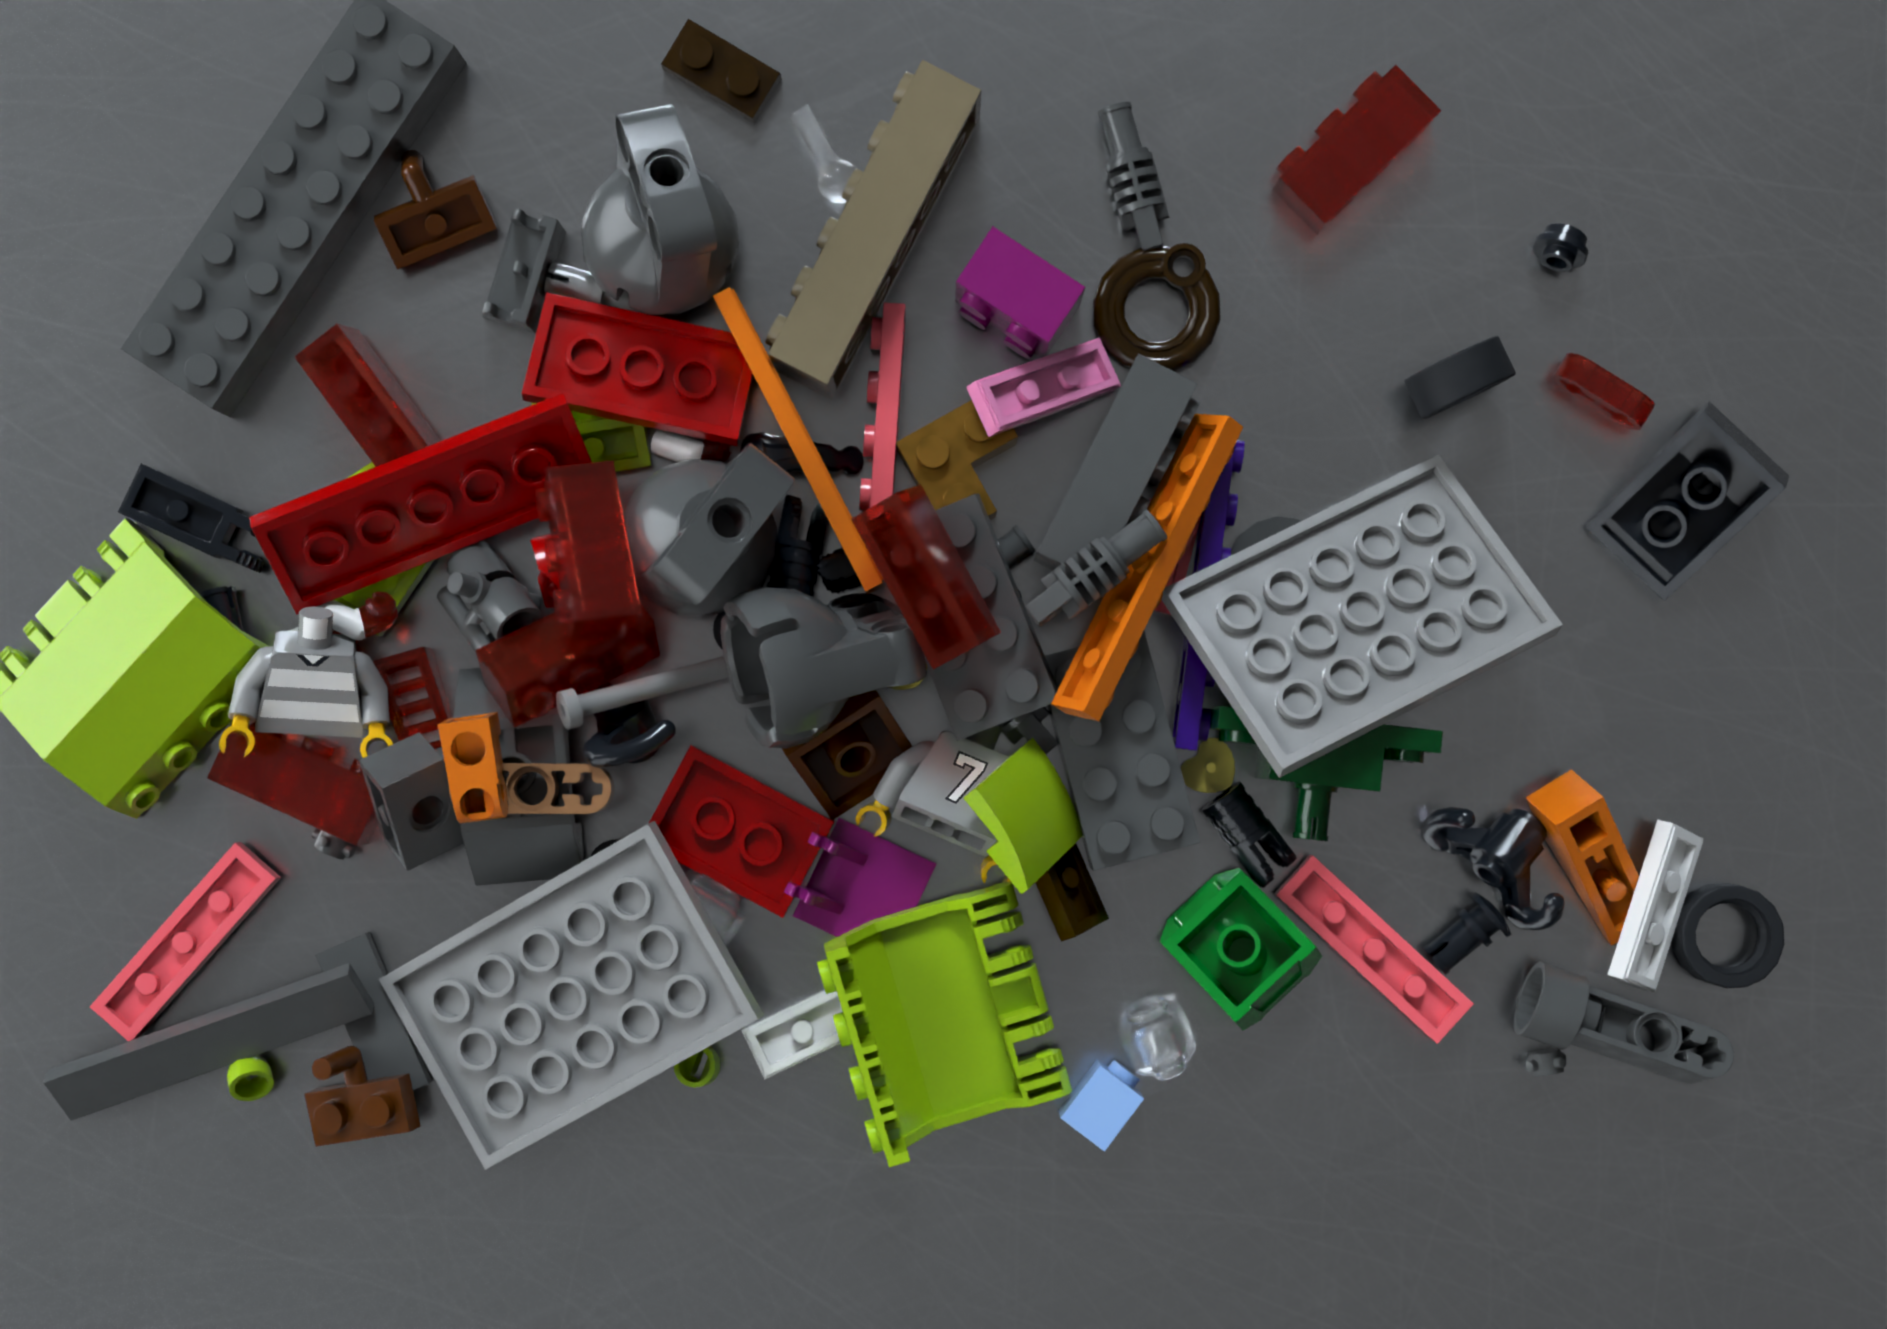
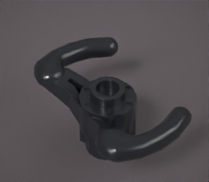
M649 642L625 643L591 654L571 668L568 679L569 686L579 694L613 686L599 674L604 670L623 664L651 662L656 657V647ZM648 700L595 713L598 732L585 743L583 755L586 761L596 768L618 766L625 763H641L654 756L662 745L673 738L676 734V727L669 720H662L658 723Z
M1447 807L1437 809L1425 819L1422 827V836L1425 841L1436 851H1446L1450 854L1462 855L1473 862V870L1477 877L1484 883L1497 887L1501 892L1504 914L1514 925L1523 930H1543L1554 926L1561 919L1565 901L1559 893L1548 894L1544 899L1543 907L1539 910L1530 907V866L1544 850L1542 843L1547 837L1544 825L1534 815L1522 809H1512L1509 814L1506 812L1502 813L1490 828H1470L1475 823V815L1471 810L1465 808Z

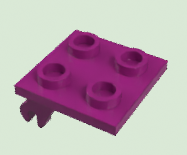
M838 818L830 837L812 832L808 839V843L824 850L807 886H799L788 882L784 893L800 899L792 915L793 917L838 937L870 920L916 907L937 863L880 836L874 837L875 834L842 818Z

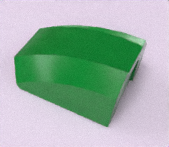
M1239 867L1215 874L1167 919L1159 941L1242 1031L1261 1021L1277 1003L1311 974L1322 957L1313 942Z

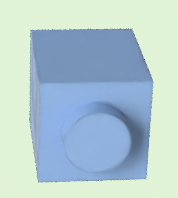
M1096 1059L1059 1108L1060 1118L1105 1152L1144 1100L1141 1092L1135 1088L1140 1079L1116 1060H1113L1109 1067Z

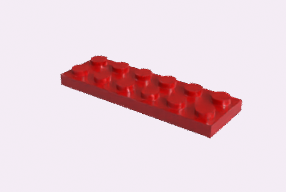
M561 393L249 517L259 545L297 615L305 607H317L602 493L604 490L564 393Z

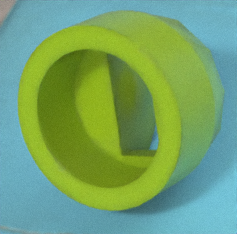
M709 1046L676 1064L674 1072L682 1084L693 1088L703 1087L716 1079L720 1073L721 1061L716 1050ZM705 1053L708 1058L699 1079L694 1077Z
M260 1055L237 1060L230 1064L227 1070L229 1093L237 1100H257L267 1095L273 1088L274 1080L271 1067L267 1060ZM251 1075H258L252 1079L250 1077Z

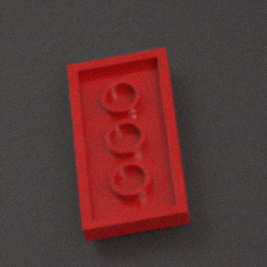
M546 292L521 394L523 401L539 403L564 393L570 410L574 412L737 446L753 374L731 332Z

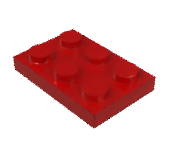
M690 745L649 823L656 822L679 863L782 918L786 915L795 898L784 893L788 882L801 886L821 849L808 843L811 833L815 832L827 837L835 823L834 820L694 745Z

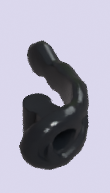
M765 432L748 434L743 439L739 454L748 444L752 443L787 473L792 471L803 472L785 436H774ZM813 442L828 472L837 473L843 470L847 475L854 476L862 470L864 463L863 454L857 446H846L841 450H837L832 445Z

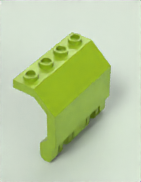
M125 517L109 535L118 547L104 540L97 548L101 558L115 570L113 575L103 583L101 577L94 571L80 566L73 574V578L76 579L79 585L71 580H67L35 615L41 624L30 620L23 628V632L26 633L28 639L41 651L40 654L30 663L24 653L13 647L6 646L0 653V658L4 662L0 661V711L46 763L105 807L137 819L145 810L151 808L157 802L160 793L182 770L193 763L197 753L216 732L229 724L231 719L228 717L237 675L259 648L269 645L243 632L208 604L164 558V551L140 526Z
M1003 882L969 893L956 894L876 918L824 943L827 959L817 962L826 994L837 991L843 1011L833 1015L842 1048L853 1045L858 1066L848 1069L858 1101L866 1098L869 1099L874 1118L864 1121L870 1145L873 1154L884 1151L889 1168L911 1161L907 1147L935 1130L1003 1109L1035 1106L1061 1098L1073 1091L1066 1067L1058 1066L1064 1061L1061 1049L1048 1048L1024 1057L1017 1058L1013 1043L1042 1036L1051 1031V1029H1054L1051 1015H1042L1049 1010L1036 963L1022 964L1034 957L1031 945H1016L987 955L983 943L984 938L1000 933H1008L1024 925L1021 911L994 916L1019 906L1012 882Z

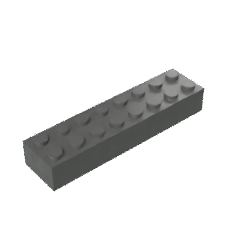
M354 0L121 347V350L211 409L231 417L401 163L403 154L411 148L467 64L455 45L386 0Z

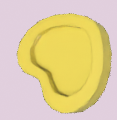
M1208 738L1207 741H1202L1198 746L1196 755L1185 760L1180 766L1185 785L1194 791L1216 793L1229 788L1234 780L1235 761L1232 752L1227 744L1218 741V738Z

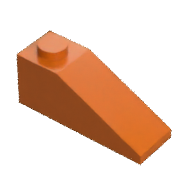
M1569 770L1525 798L1532 814L1544 825L1547 831L1545 841L1604 938L1612 946L1619 941L1639 875L1604 797L1573 770Z

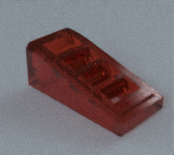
M419 647L373 661L388 688L389 714L398 741L418 732L424 734L438 730L437 724L452 718L432 648ZM419 667L420 677L397 683L395 673ZM426 688L429 697L403 704L402 694ZM433 708L436 718L409 725L407 716ZM440 740L429 743L434 749L442 747Z

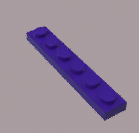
M1237 440L1233 455L1224 466L1211 493L1210 502L1202 512L1196 537L1192 574L1231 556V548L1223 547L1225 526H1234L1236 519L1238 494H1231L1229 491L1232 472H1241L1245 442L1242 440ZM1185 635L1172 737L1176 749L1197 751L1198 740L1207 741L1211 721V709L1202 708L1205 686L1214 687L1215 680Z

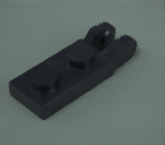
M142 463L140 464L118 513L215 558H227L261 573L265 562L258 555L228 545L236 526L249 531L255 537L250 526L249 517L242 514L244 510Z

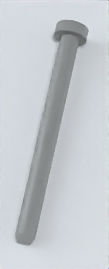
M724 656L580 695H577L573 688L562 690L556 694V704L564 727L572 729L583 725L584 716L721 680L729 676Z

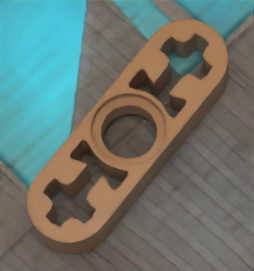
M503 763L504 769L502 771L509 772L505 783L509 803L507 814H593L604 810L614 797L615 785L613 778L603 767L596 768L590 764ZM556 771L565 772L562 783H581L584 781L585 773H592L593 782L602 783V794L594 795L591 805L584 804L583 795L562 794L565 805L556 806L555 803L559 795V782ZM529 772H536L543 776L548 786L546 797L536 805L526 804L517 793V784L520 778Z

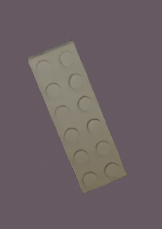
M924 60L921 61L915 74L907 71L899 82L893 96V102L897 103L890 122L881 120L875 128L868 143L867 150L872 153L864 172L856 168L851 174L842 194V198L847 200L842 214L838 220L830 217L826 222L816 244L821 251L813 269L806 265L802 268L791 291V295L796 297L788 317L782 314L777 316L765 341V344L770 346L768 355L777 372L833 400L872 325V317L877 316L980 119L981 89Z

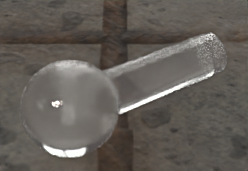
M808 104L790 114L820 168L817 181L821 194L831 202H846L847 200L842 198V194L851 174L856 168L850 162L838 159Z

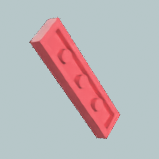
M884 302L883 318L872 317L871 350H880L879 371H869L867 403H874L877 406L875 425L865 424L863 457H873L872 479L861 478L859 510L869 511V521L873 525L892 526L897 456L896 442L898 441L906 324V305L902 303Z
M235 842L90 1005V1008L127 1041L139 1038L281 877L242 842Z
M1309 855L1274 893L1283 904L1436 1044L1445 1037L1474 1005L1469 998L1313 855Z

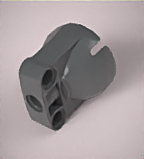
M666 104L615 116V128L618 139L616 170L592 194L581 221L583 260L598 286L616 301L619 300L624 290H626L629 294L628 306L631 309L649 315L681 314L707 302L724 285L726 276L732 271L739 248L735 212L717 182L695 166L677 112L672 104Z
M752 443L748 444L735 459L727 464L721 461L691 459L661 467L634 490L621 516L620 541H626L627 546L626 552L622 553V557L630 579L649 601L676 615L701 617L708 613L716 615L725 612L723 608L725 603L737 594L763 587L776 560L777 525L772 512L790 489L795 478ZM715 510L724 511L732 517L735 524L732 538L723 537L714 530L712 516Z
M759 587L737 594L728 600L723 607L726 614L721 620L720 633L724 660L735 699L741 704H752L770 699V705L749 708L745 716V722L750 732L762 746L790 748L807 743L829 728L849 697L886 686L895 687L912 684L922 680L927 675L918 620L905 609L871 593L868 595L866 593L849 594L835 598L825 605L819 599L796 589Z

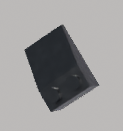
M1709 401L1586 525V528L1657 595L1666 601L1786 489L1789 475Z

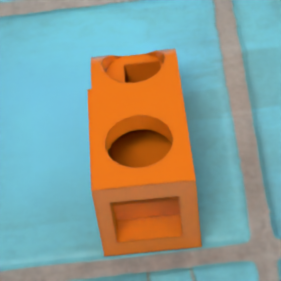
M498 712L449 718L437 724L452 804L458 822L463 824L506 818L508 799L505 780L502 774L504 767L499 741L501 729Z

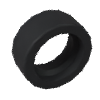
M1494 336L1424 368L1405 379L1404 382L1421 418L1426 419L1495 387L1515 376L1516 372L1499 336Z
M1730 883L1707 884L1689 893L1684 900L1671 941V947L1680 965L1696 979L1723 988H1745L1765 979L1778 964L1785 945L1783 922L1775 906L1760 892ZM1732 903L1743 907L1752 915L1757 925L1758 939L1753 954L1744 963L1735 967L1722 968L1711 964L1701 955L1696 944V929L1700 918L1708 909L1718 904Z

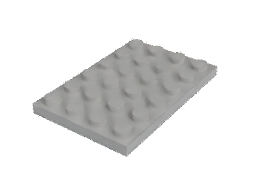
M1439 454L1164 588L1162 602L1279 778L1557 635L1563 625Z
M655 821L641 827L379 979L485 1170L733 1034L764 1015Z

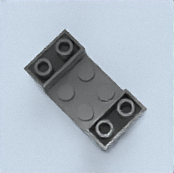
M569 661L507 665L494 670H489L486 667L459 669L453 718L498 712L501 729L499 741L503 763L570 764L568 730L560 719L556 704L557 692L571 688L568 683ZM502 771L506 783L509 772ZM556 771L559 782V795L555 803L556 806L565 805L562 794H572V783H562L565 775L564 771ZM529 772L520 778L517 784V793L523 802L529 805H536L546 797L548 786L543 776L536 772ZM507 814L506 818L460 824L461 835L476 886L549 880L584 861L581 822L575 823L574 814Z

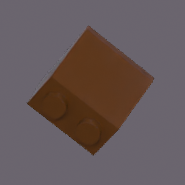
M877 690L849 697L829 728L809 742L790 748H782V750L823 809L834 820L873 795L891 761L913 746Z

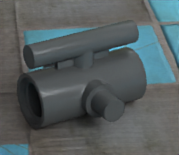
M479 541L459 549L451 555L447 563V572L450 577L447 586L439 590L437 599L486 668L489 670L497 669L504 664L506 657L491 636L493 635L499 645L505 648H517L530 642L543 626L544 617L540 611L541 599L538 595L529 593L524 585L515 580L513 574L493 547L485 541Z

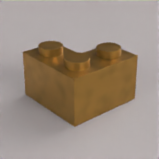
M972 400L897 441L896 448L931 512L973 494H980L989 519L992 520L996 517L997 510L974 468L1015 446L1018 435L1013 428L988 437Z

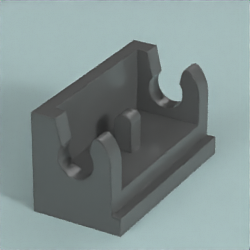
M521 209L513 210L510 228L487 302H485L482 311L483 318L532 333L536 332L546 295L544 292L546 277L551 279L553 277V274L549 273L548 269L553 260L558 261L566 235L565 229L557 219L543 215L540 220L526 215Z

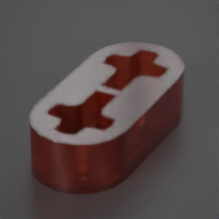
M1575 353L1566 354L1552 377L1554 382L1562 389L1629 429L1641 430L1655 407L1653 400L1646 394L1595 362Z

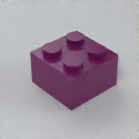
M992 226L956 280L955 302L962 306L958 312L972 324L984 330L990 324L1007 335L1003 342L1019 355L1031 359L1033 354H1036L1042 358L1049 354L1079 309L1085 286Z

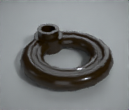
M1180 243L1173 247L1163 246L1143 251L1141 247L1118 258L1101 277L1093 299L1094 327L1105 350L1123 366L1131 368L1139 353L1175 372L1194 363L1212 344L1221 320L1220 294L1210 272L1205 268L1204 255L1196 246ZM1180 258L1189 259L1194 266L1193 272L1186 277L1178 276L1173 270V264L1176 260ZM1147 279H1166L1172 286L1183 290L1188 301L1189 315L1184 328L1175 337L1164 342H1150L1139 338L1130 329L1125 319V303L1129 293L1137 284Z

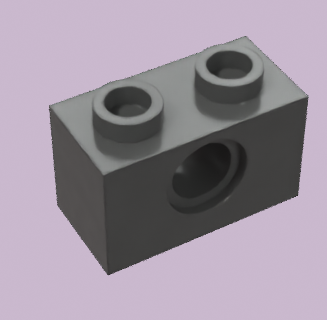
M418 732L359 760L384 843L407 871L464 843L461 835V826L456 818L449 795V783L442 747L434 749Z

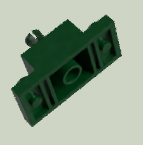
M1217 706L1208 708L1211 709L1209 730L1219 731L1218 741L1248 745L1256 744L1232 707ZM1383 724L1280 778L1258 747L1255 778L1294 782V788H1299L1293 838L1310 840L1311 835L1313 840L1328 841L1329 836H1327L1332 792L1337 793L1338 788L1380 792L1384 760L1423 763L1424 753H1441L1443 731Z

